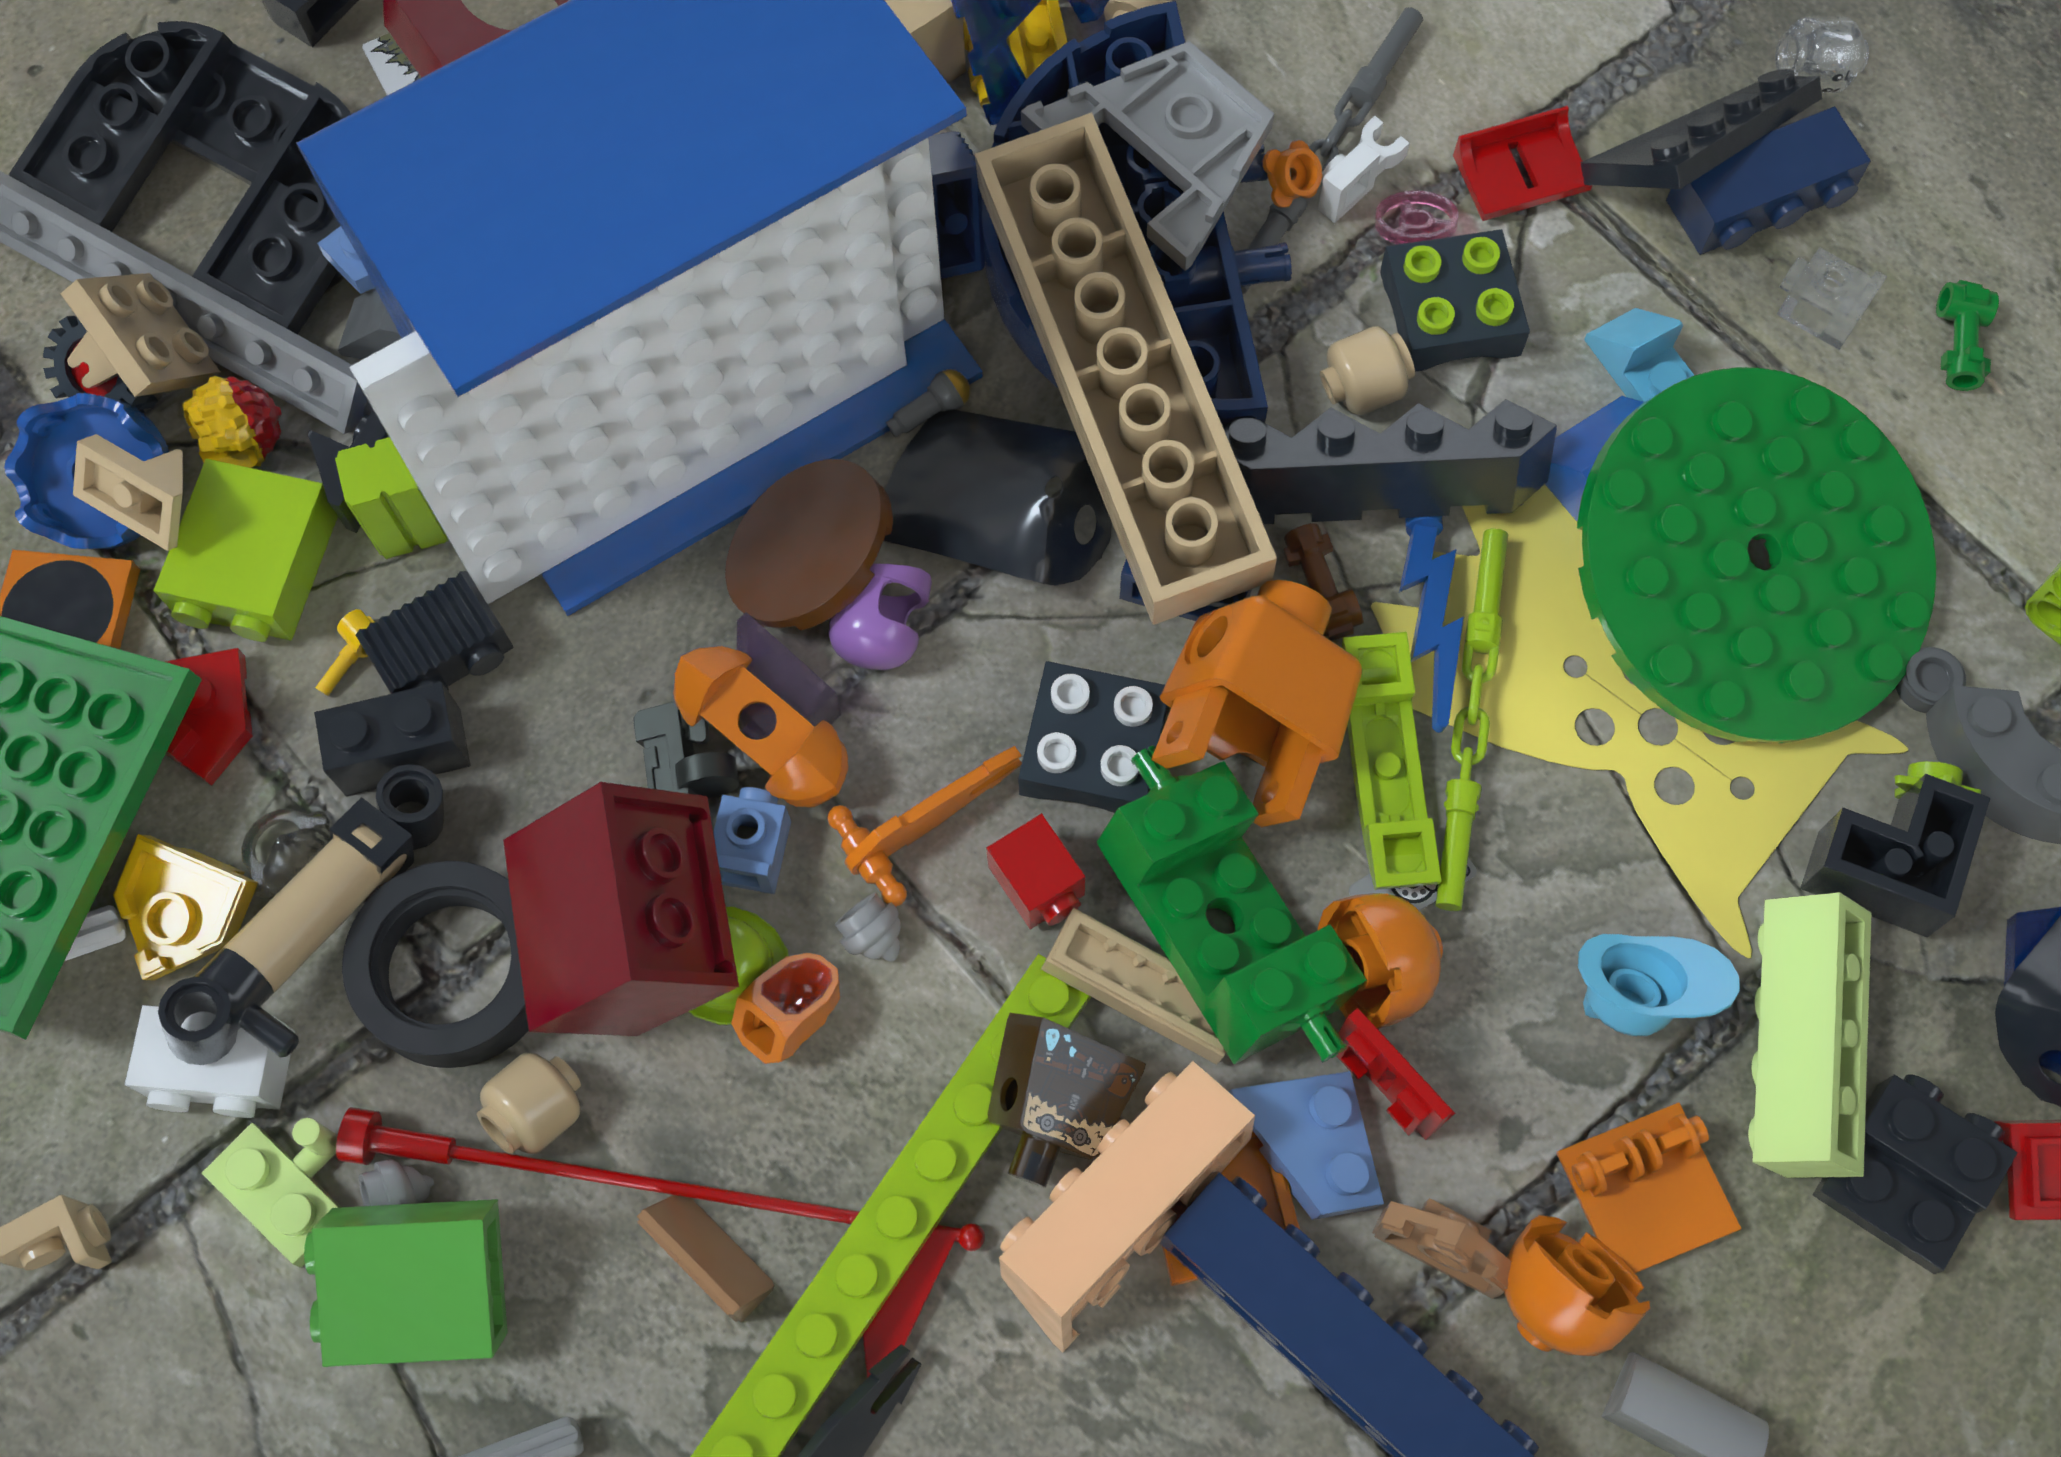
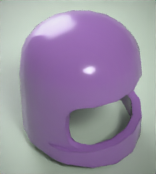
M873 564L870 571L875 575L867 587L851 604L830 618L829 637L837 655L848 663L869 670H888L900 667L906 663L917 649L919 642L918 633L909 626H906V622L913 610L923 608L929 602L932 581L930 574L920 568L906 565ZM889 583H900L915 591L908 596L893 597L882 595L884 587Z

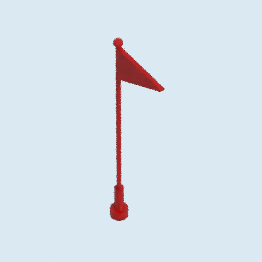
M350 1107L345 1112L336 1141V1155L339 1161L369 1165L376 1153L450 1165L453 1159L846 1224H852L859 1214V1211L456 1145V1139L452 1137L382 1126V1117L379 1111ZM969 1223L962 1228L937 1225L863 1334L867 1378L871 1375L868 1371L900 1344L905 1347L954 1243L959 1242L961 1247L968 1251H975L982 1247L985 1242V1233L979 1225Z

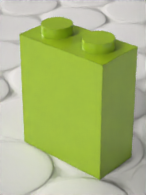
M206 458L179 525L177 547L169 550L153 590L172 611V618L182 624L198 629H207L210 623L230 627V630L235 634L258 642L267 641L268 636L292 641L338 518L328 502L323 483Z

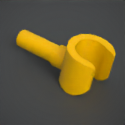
M352 610L337 625V631L346 641L347 645L338 653L339 656L315 687L327 696L330 695L350 666L355 664L359 657H368L357 639L356 633L359 629H367L369 624L375 621L370 616H366L362 610Z

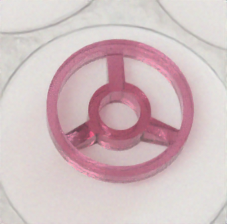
M1413 190L1393 194L1382 200L1375 212L1377 232L1387 241L1397 245L1452 237L1458 226V210L1454 203L1442 195L1428 191ZM1412 204H1426L1439 208L1451 220L1434 218L1430 212L1423 209H1415ZM1400 206L1402 213L1399 216L1398 228L1393 229L1384 222L1382 217L1392 208Z

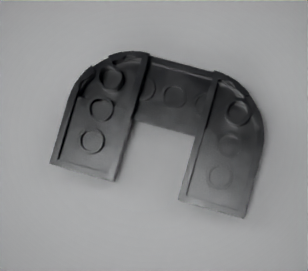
M185 21L158 22V31L150 32L134 39L126 32L115 37L100 47L80 66L8 175L110 232H113L170 142L249 184L250 187L192 277L298 335L338 272L324 257L318 243L338 229L340 224L308 167L297 142L351 115L352 112L336 95L316 82L313 86L234 44L224 32L206 25Z

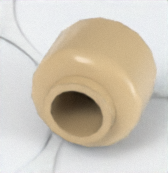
M1379 326L1369 327L1332 343L1327 353L1328 368L1320 371L1321 382L1330 402L1334 405L1342 401L1345 407L1356 415L1367 414L1402 399L1408 390V380L1415 377L1414 364L1402 337L1398 333L1390 335L1384 328Z
M521 1054L483 1086L480 1093L483 1108L477 1113L478 1120L491 1139L507 1153L513 1154L518 1149L524 1153L537 1154L578 1119L581 1109L575 1092L581 1087V1082L573 1069L557 1056L548 1061L538 1054Z

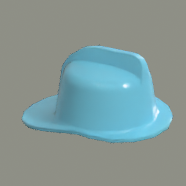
M1601 934L1588 939L1578 952V969L1587 985L1583 1001L1585 1015L1590 1018L1600 1019L1605 1025L1615 1031L1630 1036H1649L1662 1030L1674 1018H1698L1716 1015L1729 1008L1740 991L1739 974L1732 962L1716 948L1695 939L1674 936Z

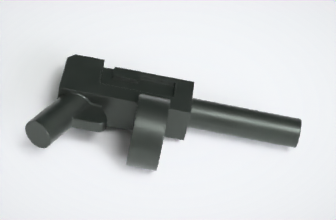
M675 701L639 710L633 718L636 742L644 747L643 753L648 788L702 795L710 798L727 794L739 786L736 758L733 755L722 752H707L694 755L693 742L706 744L710 739L708 722L704 718L691 727L683 719Z

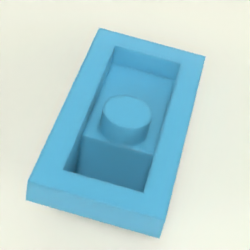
M1634 308L1587 333L1584 340L1628 398L1646 402L1673 384L1694 376L1673 348L1683 327V323L1678 319Z

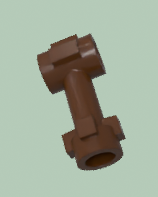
M1316 523L1294 528L1284 536L1287 546L1284 548V555L1289 567L1301 564L1309 587L1320 593L1328 600L1332 607L1331 617L1324 636H1328L1329 640L1333 641L1353 634V627L1364 624L1363 615L1352 588L1342 592L1337 590L1324 557L1333 552V545L1328 533L1322 535L1320 527Z

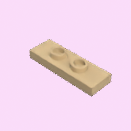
M1075 908L1072 909L1041 970L1217 1065L1224 1057L1226 1051L1169 959Z

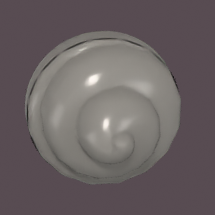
M876 892L870 894L848 910L835 923L836 928L843 935L840 943L852 955L863 953L869 959L883 957L887 961L896 960L900 950L898 935L901 929L897 908L892 902L889 904L884 903Z
M392 1159L376 1162L373 1171L359 1174V1185L364 1206L423 1203L428 1198L431 1187L434 1185V1181L430 1176L421 1175L413 1167L401 1166V1164Z

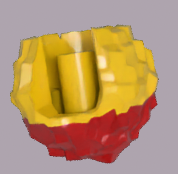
M212 376L206 384L192 391L191 398L182 402L185 420L188 426H191L189 432L192 439H198L200 450L198 454L203 463L207 458L249 468L261 466L267 454L273 451L276 441L280 438L281 429L278 421L282 415L280 407L275 406L273 398L269 397L264 389L252 385L248 380L240 381L231 376L227 378Z

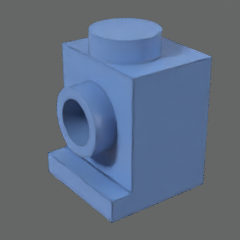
M745 787L740 789L739 797L722 795L713 831L722 885L775 894L791 819L786 806L777 804L778 798L772 796L767 790ZM740 825L758 828L756 834L751 838L741 839L736 836Z

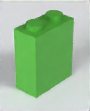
M498 1199L331 1208L306 1237L304 1247L305 1267L308 1274H315L317 1300L313 1302L310 1312V1334L314 1343H321L322 1367L493 1358L508 1334Z

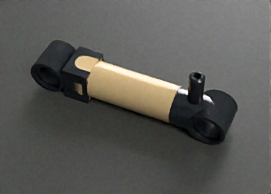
M406 764L394 767L385 773L377 784V808L361 797L329 828L331 841L194 977L179 980L167 989L160 999L158 1015L169 1049L178 1059L195 1065H206L216 1062L229 1053L236 1042L237 1033L240 1028L244 1029L280 1058L287 1057L295 1050L299 1043V1036L266 1012L261 1006L376 889L378 890L386 882L405 872L414 863V850L427 847L437 840L444 825L443 789L440 780L431 770L420 765ZM409 801L425 805V808L412 814L396 810V807ZM210 1012L216 1015L213 1022L204 1029L191 1031L181 1027L185 1019L194 1013Z

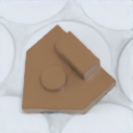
M1430 1198L1424 1203L1421 1210L1391 1201L1382 1211L1372 1231L1375 1234V1238L1491 1299L1499 1297L1504 1293L1505 1289H1508V1275L1512 1261L1488 1242L1492 1230Z

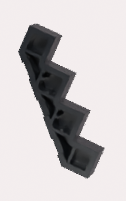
M1505 399L1470 429L1419 403L1381 433L1374 431L1332 407L1292 438L1253 416L1235 417L1223 426V429L1262 523L1274 524L1275 515L1310 513L1311 522L1362 520V512L1367 510L1397 509L1399 518L1449 516L1450 507L1485 505L1486 514L1512 513L1548 482L1557 425Z

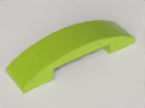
M1407 632L1344 637L1342 648L1355 656L1362 666L1361 679L1348 721V734L1358 811L1374 890L1440 884L1442 881L1433 818H1428L1413 715L1412 698L1415 695V686Z

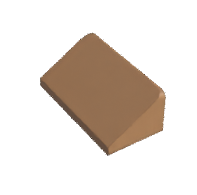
M672 1195L643 1209L636 1216L639 1219L637 1223L735 1322L739 1320L742 1323L773 1291L775 1286L773 1281L692 1198Z

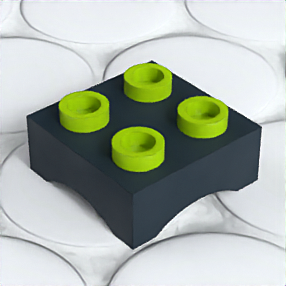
M1502 229L1386 246L1380 274L1384 290L1391 303L1397 332L1404 340L1410 352L1415 372L1465 358L1494 357L1504 359L1522 355L1530 329Z

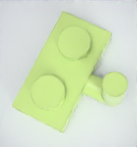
M304 1118L299 1120L293 1127L292 1136L295 1142L304 1148L292 1159L261 1127L251 1123L202 1174L293 1265L301 1268L305 1264L304 1247L308 1233L312 1232V1228L331 1208L341 1207L312 1179L336 1154L337 1134L314 1119Z

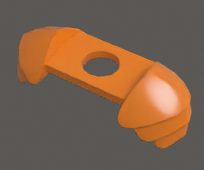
M718 646L698 648L682 655L675 672L673 695L675 704L688 725L691 727L695 726L704 718L771 775L766 783V790L772 796L784 799L790 805L812 808L827 802L839 794L848 772V755L844 744L830 723L822 720L813 726L746 669L752 662V658L742 651ZM755 703H762L771 707L777 718L774 731L768 737L759 740L746 737L739 728V717L742 711L747 706Z

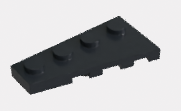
M1790 69L1765 73L1758 78V82L1581 162L1584 185L1682 189L1821 100L1820 76H1795L1794 71Z

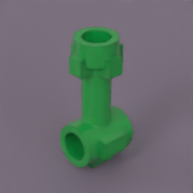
M1959 280L1957 283L1947 282L1941 289L1936 303L1937 316L1954 321L1953 350H1947L1941 356L1940 370L1946 371V385L1951 389L1959 391H1969L1981 387L1985 382V377L1991 372V359L1983 357L1984 348L1979 347V327H1988L1992 323L1999 306V295L1997 292L1983 288L1982 284Z

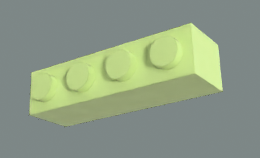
M1840 892L1765 900L1764 923L1761 924L1758 931V946L1762 955L1761 986L1755 994V1010L1759 1019L1758 1051L1752 1059V1076L1756 1084L1755 1117L1752 1118L1748 1131L1749 1143L1753 1151V1163L1786 1178L1864 1177L1871 912Z

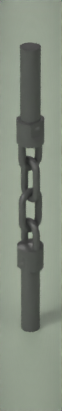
M1407 7L1403 10L1369 64L1360 68L1337 103L1334 110L1337 122L1327 138L1316 140L1309 146L1310 150L1314 153L1321 148L1320 155L1322 157L1330 155L1322 168V172L1328 163L1339 155L1336 144L1347 127H1355L1363 122L1386 87V77L1423 22V16L1418 10L1412 7ZM1349 101L1354 106L1360 108L1355 118H1352L1353 112L1351 109H1346L1343 112ZM1303 197L1293 199L1292 204L1286 208H1279L1274 203L1270 205L1266 221L1247 249L1277 245L1285 232L1290 231L1293 225L1298 222V218L1308 206L1307 200ZM1250 286L1241 287L1242 294H1245Z

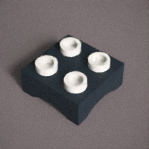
M1046 661L1018 777L1019 795L1036 799L1081 803L1113 813L1119 807L1146 796L1150 788L1136 766L1132 764L1131 759L1145 748L1147 750L1149 746H1157L1168 708L1160 699L1165 685Z

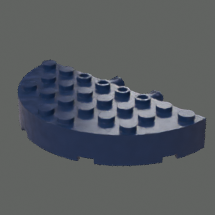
M1176 1L1147 6L1116 16L1104 22V30L1087 37L1079 43L1074 38L1053 53L1025 80L1007 105L995 128L992 147L1031 134L1021 125V111L1028 105L1041 101L1044 107L1068 97V89L1086 82L1094 87L1121 76V68L1185 43ZM1105 122L1098 125V128L1222 427L1235 417L1253 416L1265 423L1268 404L1241 287L1291 281L1290 254L1285 255L1289 250L1287 243L1234 251L1223 211L1192 266L1186 271L1183 270L1147 238V223L1181 196L1184 191ZM1264 144L1261 146L1240 183L1267 181L1268 173L1263 169L1265 154L1262 153L1265 152ZM982 197L983 211L981 214L985 270L992 297L1005 326L1018 347L1035 368L1058 388Z

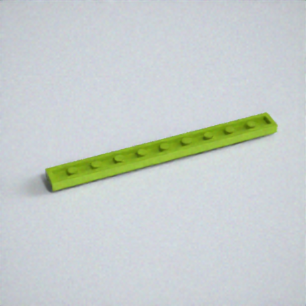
M1038 953L691 1457H781L1003 1129L990 1123L987 1113L1009 1014L1017 1013L1044 1017L1070 1029L1090 1000L1091 996L1041 970L1046 960L1044 956Z

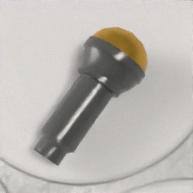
M950 369L935 374L936 376L932 379L925 393L895 412L893 418L886 422L892 435L896 438L902 433H908L940 411L945 412L962 408L969 400L971 394L967 379L960 372Z

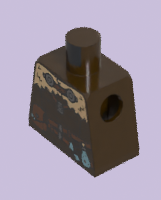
M1010 1013L1006 1022L987 1113L990 1123L1021 1136L1008 1174L1046 1188L1059 1152L1092 1161L1100 1156L1101 1153L1097 1150L1098 1145L1108 1131L1117 1124L1143 1075L1146 1063L1044 1017Z

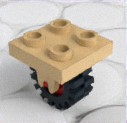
M150 273L76 279L61 293L75 315L66 316L59 321L63 328L51 330L48 338L55 342L57 346L44 347L43 358L54 360V367L43 369L46 379L57 378L59 385L50 389L55 399L69 398L76 395V393L94 394L120 400L137 408L142 413H145L143 409L153 408L159 401L153 394L202 386L208 382L210 377L216 376L221 372L209 356V349L205 341L188 327L173 306V298L169 291L159 281L155 280Z

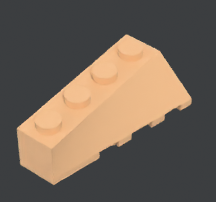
M1194 1061L1178 1076L1173 1072L1165 1074L1147 1094L1144 1102L1148 1107L1131 1124L1126 1119H1122L1115 1124L1098 1145L1097 1150L1101 1153L1100 1156L1084 1172L1078 1167L1069 1171L1052 1190L1049 1199L1053 1203L1034 1222L1030 1217L1022 1219L1012 1228L1001 1243L1000 1249L1004 1252L999 1257L1002 1279L1051 1342L1062 1353L1079 1336V1333L1072 1327V1321L1088 1303L1092 1306L1098 1304L1103 1308L1121 1288L1119 1282L1129 1269L1130 1264L1126 1261L1134 1251L1140 1256L1146 1253L1150 1254L1161 1242L1164 1234L1171 1228L1177 1218V1214L1171 1208L1178 1200L1189 1207L1217 1174L1226 1168L1251 1139L1255 1115Z

